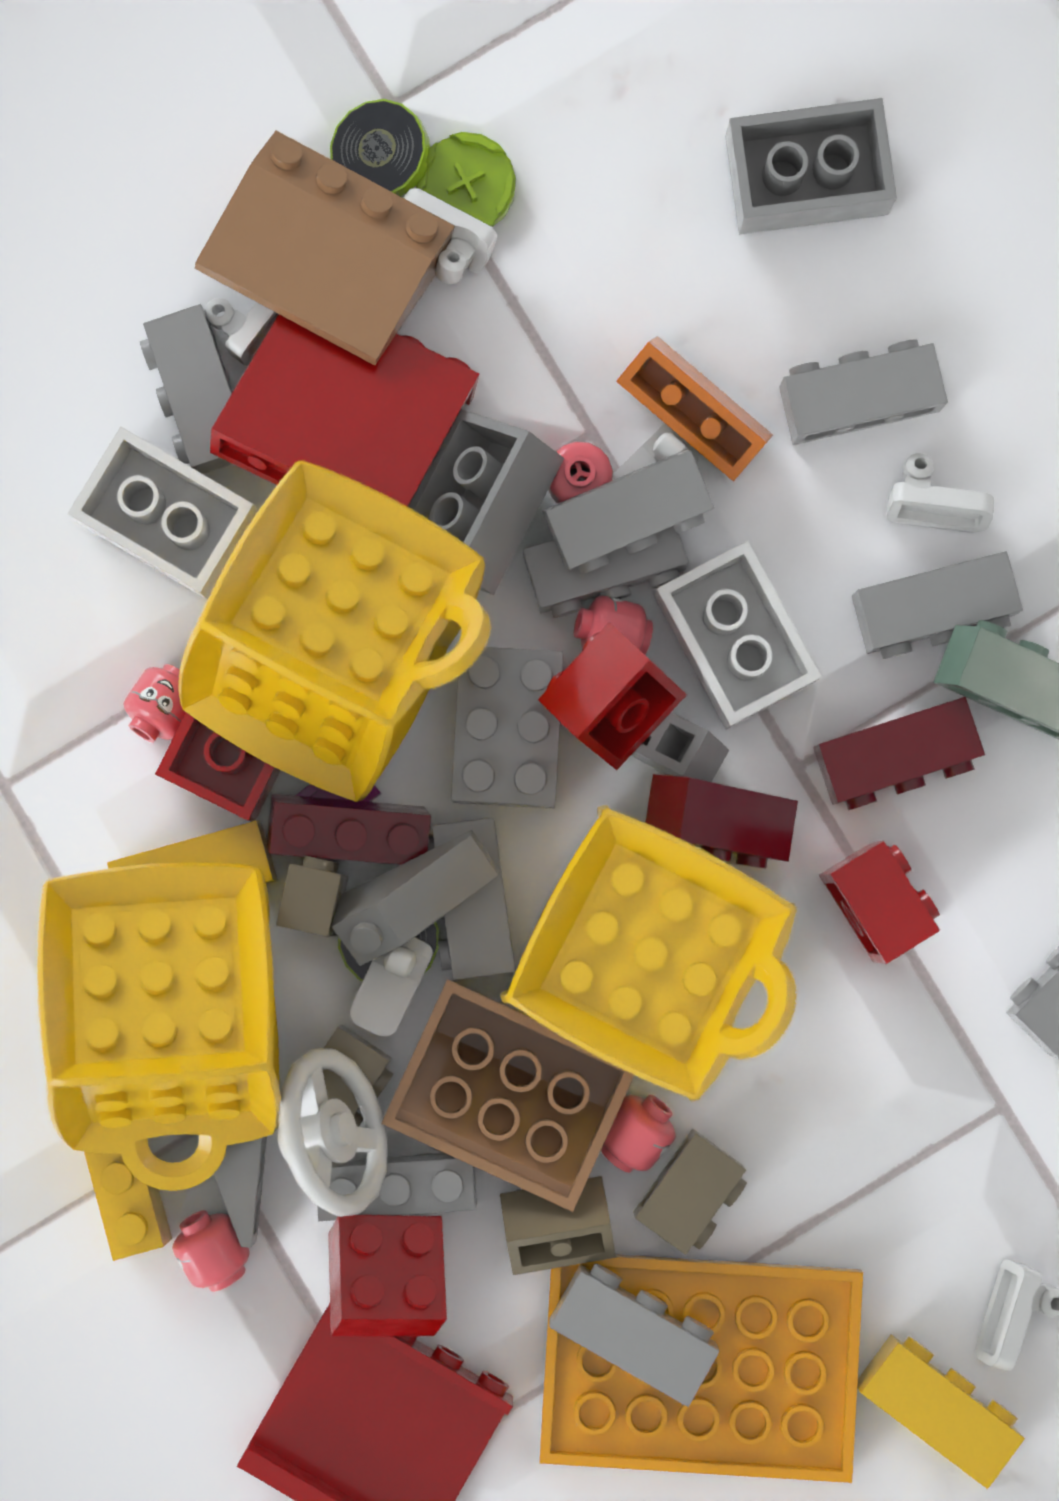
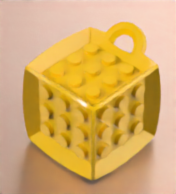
M306 461L296 462L274 488L243 533L219 576L199 621L189 638L179 672L178 689L182 709L218 735L263 762L338 796L355 802L363 800L372 790L411 728L430 688L448 683L465 672L481 655L488 642L491 631L490 618L476 600L485 570L483 556L448 531L400 502L331 470ZM461 630V637L457 645L445 655L449 645Z
M605 804L597 807L598 819L577 849L552 892L523 952L510 987L501 992L500 997L502 1002L511 1003L545 1027L595 1056L651 1083L688 1097L691 1102L700 1100V1097L716 1080L730 1057L749 1059L765 1053L782 1038L792 1021L797 1000L796 984L790 969L781 960V957L791 935L797 912L795 903H789L758 881L713 855L651 825L613 811ZM756 980H759L765 986L768 996L764 1014L758 1022L748 1028L739 1029L733 1027L743 1001Z
M223 863L147 864L72 874L48 879L43 884L38 931L37 983L41 1042L47 1080V1102L51 1122L59 1137L70 1148L90 1153L121 1154L127 1169L142 1183L160 1190L178 1191L195 1187L209 1179L221 1165L228 1145L257 1140L273 1135L279 1127L281 1102L279 1089V1041L269 927L270 902L266 881L259 868L254 865ZM168 1135H199L196 1151L189 1158L180 1162H166L157 1158L149 1148L148 1139Z

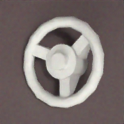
M331 1048L310 1049L290 1066L281 1088L278 1143L284 1159L290 1165L297 1184L314 1205L341 1217L360 1214L379 1195L387 1172L388 1138L386 1127L381 1124L384 1118L383 1111L371 1082L354 1060ZM322 1069H328L340 1076L352 1091L362 1113L365 1128L356 1126L353 1114L344 1102L335 1098L328 1100ZM356 1152H367V1165L360 1186L352 1194L344 1195L330 1189L332 1161L335 1163L348 1162Z

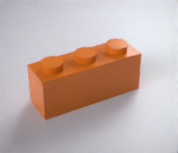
M658 336L648 341L616 380L619 385L733 482L773 436L770 431Z

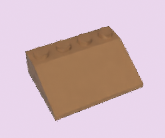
M275 130L248 167L198 256L194 269L365 361L376 365L436 276L435 268L439 255L449 245L455 225Z
M447 979L381 1124L573 1212L634 1078V1074L586 1051L530 1016Z

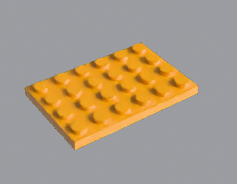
M616 1254V1258L581 1263V1265L592 1270L595 1263L609 1269L622 1278L619 1285L621 1288L635 1296L639 1294L640 1290H644L668 1305L665 1311L666 1314L682 1323L686 1316H689L706 1325L714 1332L710 1339L717 1343L720 1352L689 1407L550 1328L549 1318L580 1264L551 1269L539 1464L852 1483L863 1271L861 1269Z

